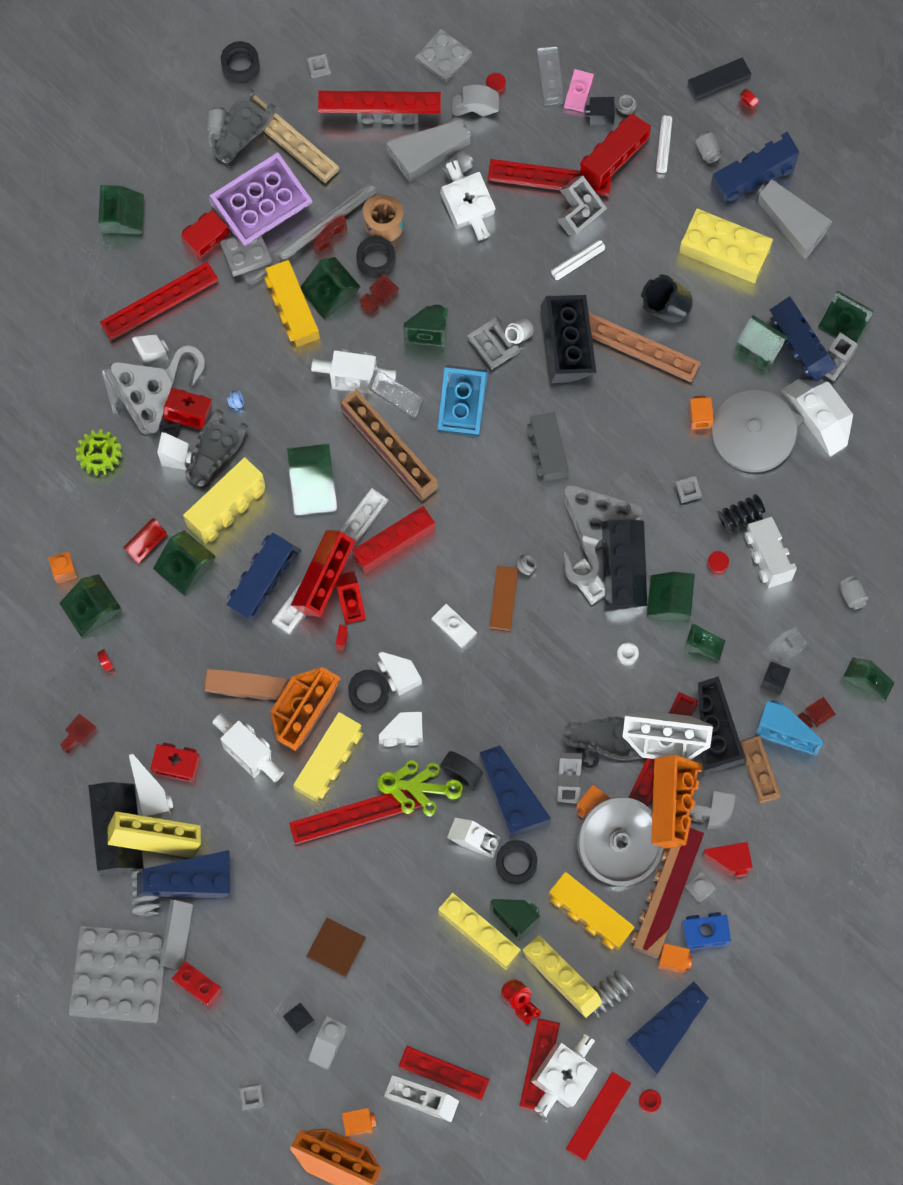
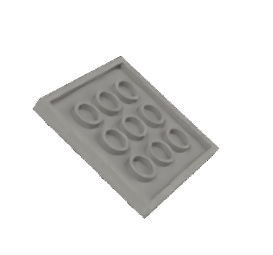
M80 926L69 1015L158 1024L165 967L159 966L165 934Z

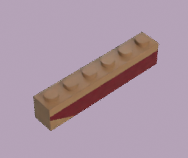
M357 389L340 401L341 411L421 501L438 489V480Z
M690 828L686 845L672 847L670 850L665 849L661 861L665 862L662 870L658 868L654 881L658 883L655 890L650 889L646 900L650 902L648 910H642L638 921L642 923L640 931L635 930L631 940L634 943L633 950L658 959L704 832Z

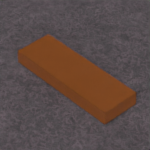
M497 566L490 629L511 631L518 568Z

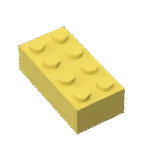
M696 209L681 242L679 253L755 284L770 252L773 239Z
M244 457L183 515L187 528L204 545L208 541H214L223 527L227 528L234 521V517L239 512L243 513L254 498L258 499L264 493L265 483L263 474Z

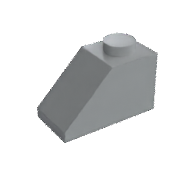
M326 1016L317 1034L308 1061L329 1070L347 1031V1026Z

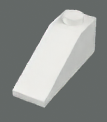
M134 754L129 755L143 816L152 818L170 816V809L174 808L171 795H166L164 789Z
M393 1075L384 1095L388 1099L449 1122L452 1121L459 1103L457 1099L447 1093Z

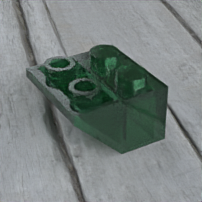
M100 185L98 224L101 233L142 234L144 194L121 185Z

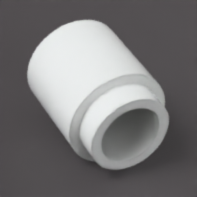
M520 319L507 326L505 337L509 342L518 344L533 335V325L527 319Z

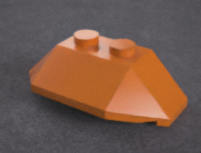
M323 667L292 676L270 711L276 740L296 751L309 737L326 710L341 678Z
M329 1129L299 1130L290 1147V1150L306 1172L333 1185H374L382 1170V1167L377 1163L368 1147Z

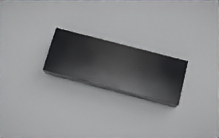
M742 57L689 79L688 85L697 100L750 78L751 72Z

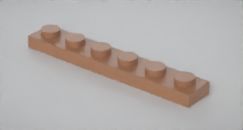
M589 312L593 339L692 383L700 366V361Z

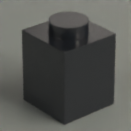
M590 97L589 105H585V117H589L590 125L614 124V97Z
M770 661L760 687L781 695L791 669Z
M301 1002L283 1015L284 1020L297 1037L315 1024L314 1019Z

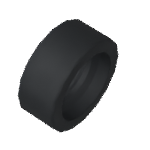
M243 41L227 45L221 54V66L225 76L235 82H246L252 79L258 73L260 67L258 52L255 47ZM236 53H245L252 58V64L245 70L237 71L229 67L228 60Z
M373 236L366 238L360 243L356 253L358 268L368 277H384L395 266L396 256L394 247L389 240L383 237ZM374 247L382 248L388 254V261L383 266L371 267L364 261L365 252Z
M362 670L356 673L350 680L348 686L349 699L352 705L365 713L378 711L387 703L389 684L380 672ZM365 679L375 680L381 686L382 693L380 698L373 703L362 702L356 695L358 684Z
M449 751L440 764V768L449 777L469 788H474L483 775L482 770L476 764L453 751Z
M513 840L505 843L499 849L496 857L498 874L509 883L520 884L528 881L534 875L537 868L538 859L536 852L530 844L524 841ZM514 849L524 851L530 861L528 869L519 875L508 872L503 863L505 855Z

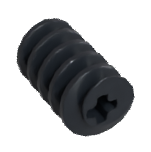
M754 494L752 499L747 497L745 502L738 501L737 506L732 504L730 509L725 507L722 509V513L720 511L717 512L724 529L729 534H733L732 527L739 531L740 523L747 527V520L753 523L756 516L759 520H763L762 513L766 511L761 498Z

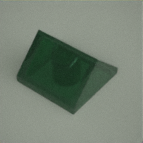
M837 291L819 327L836 337L839 333H842L857 343L870 323L874 311Z

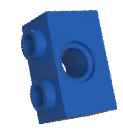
M721 912L710 913L705 918H699V915L687 916L686 920H683L681 924L684 945L687 949L729 945L731 942L727 915H721ZM707 925L711 928L712 933L710 935H703L700 927Z

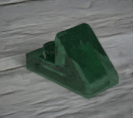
M692 624L686 642L687 652L701 653L717 661L721 658L725 640L696 624Z

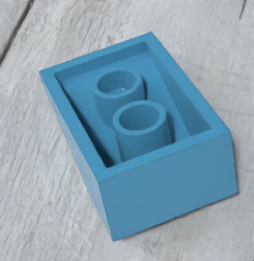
M452 365L444 367L438 430L480 434L489 370Z
M776 700L766 702L755 735H760L762 738L817 755L824 741L788 707H785L782 702Z

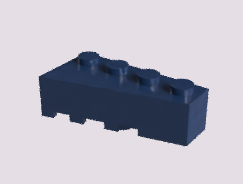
M788 131L781 135L782 139L778 142L773 143V141L765 144V147L760 152L752 151L742 159L741 163L735 161L713 174L711 183L722 203L727 200L733 201L742 193L753 192L758 186L764 183L768 184L771 179L775 180L781 175L787 176L794 171L799 150Z
M790 296L769 310L773 315L770 320L776 329L778 327L782 329L781 337L786 344H792L794 349L791 352L797 361L800 359L805 365L802 366V369L808 377L812 375L817 381L837 367Z
M273 532L265 537L262 542L263 548L253 556L250 561L251 567L248 571L243 572L239 578V586L236 590L233 589L227 598L229 600L227 606L251 620L267 600L268 594L266 592L268 590L272 591L279 583V574L287 571L291 566L290 562L293 554L298 556L301 552L300 548Z
M499 745L480 752L481 764L509 838L550 824L551 817L503 748Z
M229 850L145 868L137 873V896L224 898L230 894Z
M692 982L626 1041L627 1046L655 1077L709 999L695 982Z

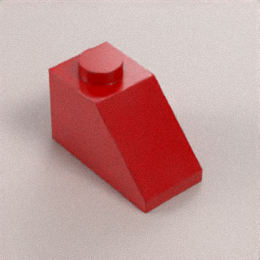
M355 571L340 574L336 583V589L345 624L366 619Z
M748 842L704 849L702 853L703 858L728 875L735 874V877L747 876L748 872H751L753 868Z

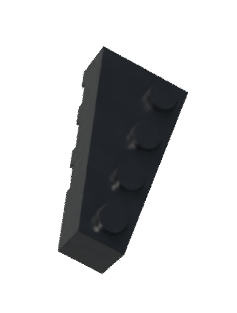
M719 676L698 682L700 720L713 725L710 748L702 752L704 775L746 763Z

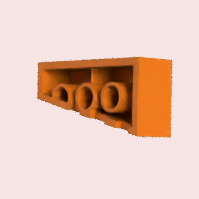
M677 755L655 758L651 844L663 848L686 845L691 824L689 813L691 809H694L695 801L693 800L694 790L698 789L699 786L697 775L698 772H702V764Z

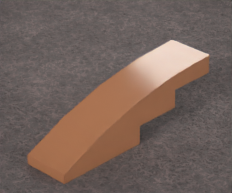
M207 669L203 691L239 698L250 697L266 701L269 699L278 700L290 679Z

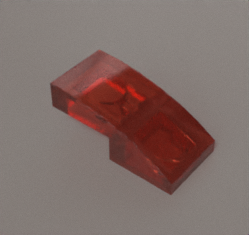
M343 215L329 223L318 235L313 243L315 255L333 247V237L347 230V221Z

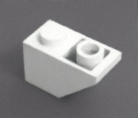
M384 652L378 654L379 661L377 665L382 673L386 672L389 680L387 682L392 692L396 691L400 696L422 684L421 677L411 660Z
M422 712L399 713L379 734V743L392 747L396 746L397 743L415 746L419 744L418 742H423Z
M461 818L454 819L447 837L462 847L491 858L494 857L501 837L476 822Z

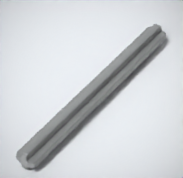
M369 183L277 250L278 257L283 261L289 258L376 193L375 187Z

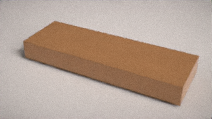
M760 735L741 740L740 743L745 756L746 766L759 803L781 797Z

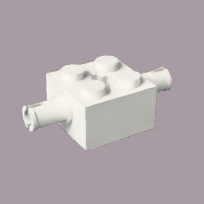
M455 160L453 164L450 162L446 165L453 182L443 186L440 194L455 229L458 230L472 224L477 239L480 241L483 240V237L485 239L490 236L483 219L494 215L496 208L480 172L466 177L461 171L458 160ZM465 198H467L468 200L471 199V200H472V201H471V204H469L468 201H465V202H464V199H465Z
M345 349L334 350L332 361L313 358L312 372L330 374L332 389L352 392L357 389L360 393L373 394L376 380L395 383L396 369L378 368L376 356L367 352L357 354Z
M222 713L213 720L212 724L224 734L220 738L223 749L250 775L255 778L263 771L273 782L278 781L282 777L284 772L272 762L270 745L262 737L258 739L254 734V729L249 724L245 723L243 725L238 720L233 725Z
M582 1034L573 1050L563 1043L555 1044L534 1075L531 1082L545 1092L538 1105L534 1108L536 1112L540 1111V1115L547 1117L548 1112L556 1101L566 1108L574 1107L594 1076L597 1068L584 1058L595 1042L592 1038L589 1039L588 1035ZM563 1071L566 1072L567 1079L564 1080L562 1079L564 1075L561 1073Z

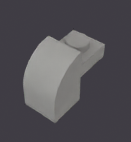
M483 85L464 86L463 92L452 95V114L460 116L473 111L484 117L498 112L499 93Z
M839 333L828 349V354L837 367L824 376L835 382L852 358L858 344L842 333Z
M560 752L557 802H579L581 753Z
M714 791L710 807L694 805V809L690 810L689 817L695 822L707 820V829L720 828L729 820L733 812L736 795Z

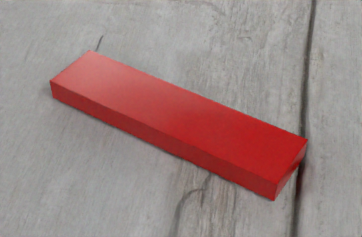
M538 1018L519 1105L521 1108L534 1110L545 1094L531 1080L556 1044L560 1026L558 1022Z
M406 1046L398 1066L482 1101L490 1081L489 1078L410 1046Z
M612 1071L565 1150L585 1162L630 1087L631 1083Z

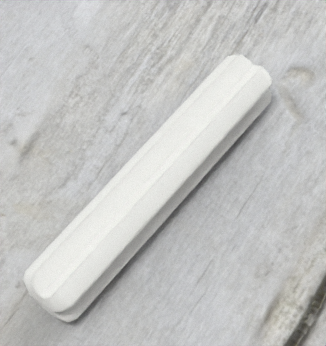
M663 115L661 118L656 171L658 173H666L668 165L672 117Z
M597 240L551 270L553 278L559 280L604 251V243L601 240Z

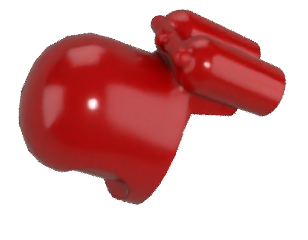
M511 979L502 986V998L515 1009V1015L525 1024H529L532 1021V1017L537 1018L540 1016L541 1011L529 1001L531 998L530 989L521 981Z

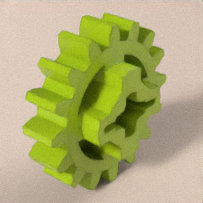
M102 429L99 430L98 434L91 430V436L84 434L85 440H78L81 447L75 449L78 453L76 458L77 461H81V468L86 467L87 473L94 470L97 476L99 471L106 475V469L109 468L113 471V464L119 465L120 462L117 457H122V453L118 450L122 448L120 443H117L118 439L116 436L111 438V432L108 431L104 435ZM87 447H89V451L86 453L85 456V451ZM111 449H113L112 455L109 458V453L111 452Z

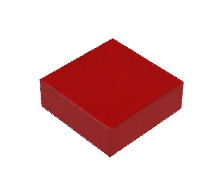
M339 624L335 643L336 650L338 651L345 650L348 636L347 625Z

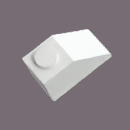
M157 335L136 336L132 338L136 354L143 366L154 367L168 360L166 352L169 349L164 340L160 341Z
M161 433L157 451L161 465L187 470V465L192 462L193 451L190 450L189 444L167 433Z

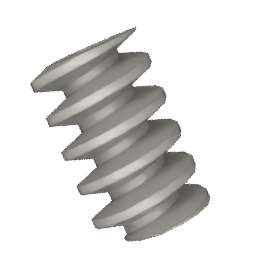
M138 869L131 874V877L135 879L131 886L136 888L131 894L137 897L131 900V903L136 906L131 911L133 914L140 916L158 915L160 913L154 912L153 909L160 907V905L153 903V900L159 899L160 896H137V873L143 870Z
M618 970L614 971L615 978L610 975L606 977L608 984L601 980L599 982L600 988L595 985L592 987L602 1001V1004L593 1011L597 1017H600L599 1009L607 1012L605 1004L614 1007L612 999L621 1002V993L628 997V988L634 992L628 979Z

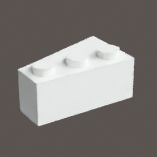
M769 517L748 524L744 535L747 544H751L753 548L752 557L755 564L758 563L761 571H759L761 581L763 583L766 582L768 588L792 581L797 567L795 563L790 564L787 555H789V551L783 547L781 542L782 536L773 518Z

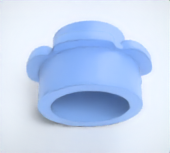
M232 390L230 395L227 396V401L230 408L238 411L239 408L244 407L243 396L240 391L234 392Z

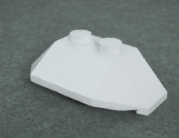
M797 379L781 390L794 410L804 417L803 422L830 457L847 446L853 413L828 381Z
M643 711L625 715L623 738L643 758L655 759L677 755L691 760L704 750L710 748L713 725L692 716Z

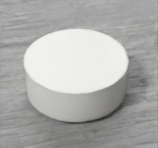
M629 642L620 645L617 651V658L624 665L634 664L639 656L636 645Z

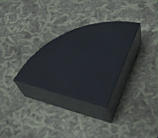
M181 424L159 425L160 436L163 432L178 438Z

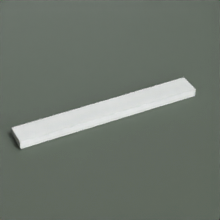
M373 488L369 490L340 529V531L356 541L352 549L355 548L389 502L388 498ZM300 584L272 620L273 624L289 635L304 616L303 613L291 606Z

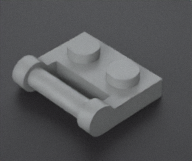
M498 317L490 320L468 335V340L491 370L522 351L518 344L511 343L506 339L505 329L502 327V322ZM491 330L497 332L508 347V350L504 351L490 332Z

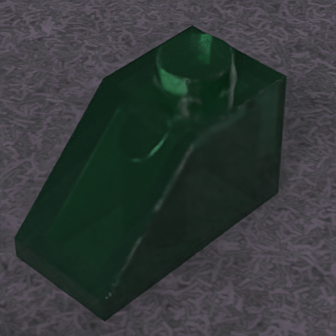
M852 657L843 675L855 687L883 701H886L895 683L872 661Z

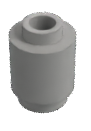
M213 107L208 111L207 131L211 138L219 139L221 137L222 125L226 122V115L228 114L223 107Z
M706 131L698 135L695 143L703 160H706L709 164L718 161L722 157V150L714 133Z
M459 151L445 163L442 169L450 180L452 178L446 168L448 163L451 162L453 164V161L458 160L463 174L473 167V159L467 152Z
M855 576L848 577L840 582V591L849 608L859 609L866 605L865 601L868 600V596Z

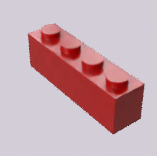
M633 113L627 119H622L618 127L614 131H610L606 139L602 143H598L594 147L593 152L581 160L580 176H584L587 181L600 188L650 138L651 126Z
M422 506L352 549V557L363 574H366L435 531V522L426 508Z
M325 531L291 603L292 607L306 616L321 617L356 542L342 531Z

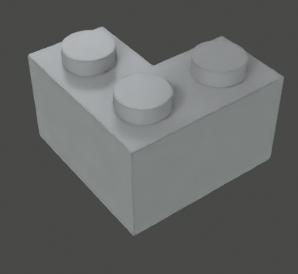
M584 176L574 177L560 189V192L571 207L559 216L557 221L568 235L578 234L607 209Z

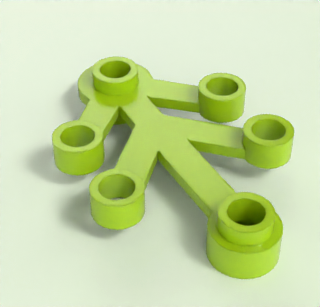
M414 760L407 761L405 766L394 774L391 772L383 773L377 781L379 790L383 793H391L401 803V810L404 813H412L415 803L412 799L407 798L400 789L408 790L423 806V813L427 816L434 815L437 806L422 792L445 794L449 799H457L461 796L463 789L462 784L457 780H450L446 785L422 783L429 777L435 778L438 776L440 767L436 763L428 764L425 770L409 781L401 780L406 775L417 773L418 764ZM408 766H413L415 769L411 770ZM434 768L436 772H431L429 769ZM389 782V783H391V785L388 786V785H385L384 783ZM450 790H455L457 793H451ZM410 804L412 807L406 808L404 805ZM430 806L433 810H427L426 807Z

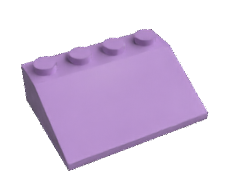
M278 152L210 195L211 206L244 246L313 203Z

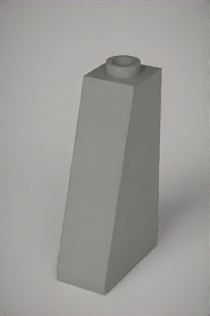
M457 120L387 142V152L409 182L470 145L471 132L466 125H462Z
M771 179L767 185L764 183L759 189L757 203L798 253L806 259L829 230L832 220Z

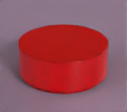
M492 73L486 78V86L500 94L505 90L506 79L500 73Z
M744 89L739 94L741 101L750 109H754L759 104L756 96L748 89Z
M722 551L711 553L707 561L708 568L714 573H723L729 565L728 556Z
M103 649L97 652L98 659L104 670L109 671L113 669L114 666L106 650Z
M648 1089L641 1093L639 1106L643 1111L653 1113L661 1106V1096L657 1091Z

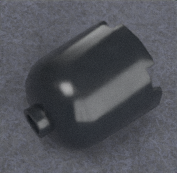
M660 274V277L654 280H648L641 293L644 304L643 309L670 323L680 322L689 315L693 307V297L686 287L664 274Z

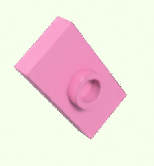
M574 69L564 108L584 113L594 74Z

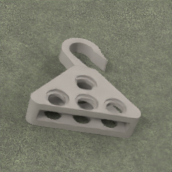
M183 346L176 349L164 369L118 362L105 367L104 372L142 434L155 433L159 428L164 405L174 382L180 356L183 353H188L195 360V367L191 374L189 386L194 385L198 376L202 373L205 362L202 353L197 348ZM120 374H123L125 376V384H122L120 382ZM149 381L154 386L152 392L147 387ZM132 392L137 396L136 402L131 400L130 395ZM143 410L148 414L147 420L142 418L141 413Z
M569 485L565 488L563 501L579 536L581 546L591 564L592 571L587 575L576 574L572 570V564L565 551L563 552L564 571L566 577L572 583L587 585L596 579L599 571V562L595 550L603 546L602 522L625 519L641 520L642 509L635 504ZM584 499L587 503L580 504L576 500ZM603 505V506H605L607 509H606V510H599V509L597 508V506ZM617 512H625L627 516H619ZM598 524L601 528L594 529L590 525Z

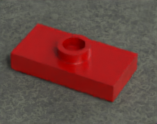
M152 518L123 546V549L136 563H139L168 533L156 519Z

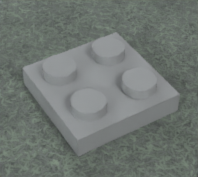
M440 29L415 56V61L447 84L472 56V51Z
M262 235L246 246L236 236L220 241L233 277L272 264Z

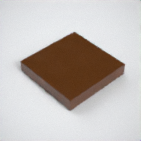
M326 918L306 957L346 978L366 937Z

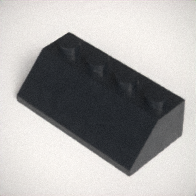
M586 295L546 296L540 307L550 383H568L596 374Z
M631 519L603 521L605 607L648 606L644 521Z
M106 782L88 785L98 873L102 876L144 869L142 850L108 845V826L115 811L138 815L135 784Z

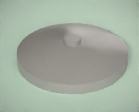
M762 390L742 391L728 398L718 409L712 425L713 442L718 454L730 466L745 472H763L781 464L791 453L797 435L796 420L790 407L780 397Z
M625 797L609 798L592 807L583 818L577 835L578 853L588 872L598 880L616 886L632 885L648 877L659 864L664 848L651 844L652 810L638 800Z

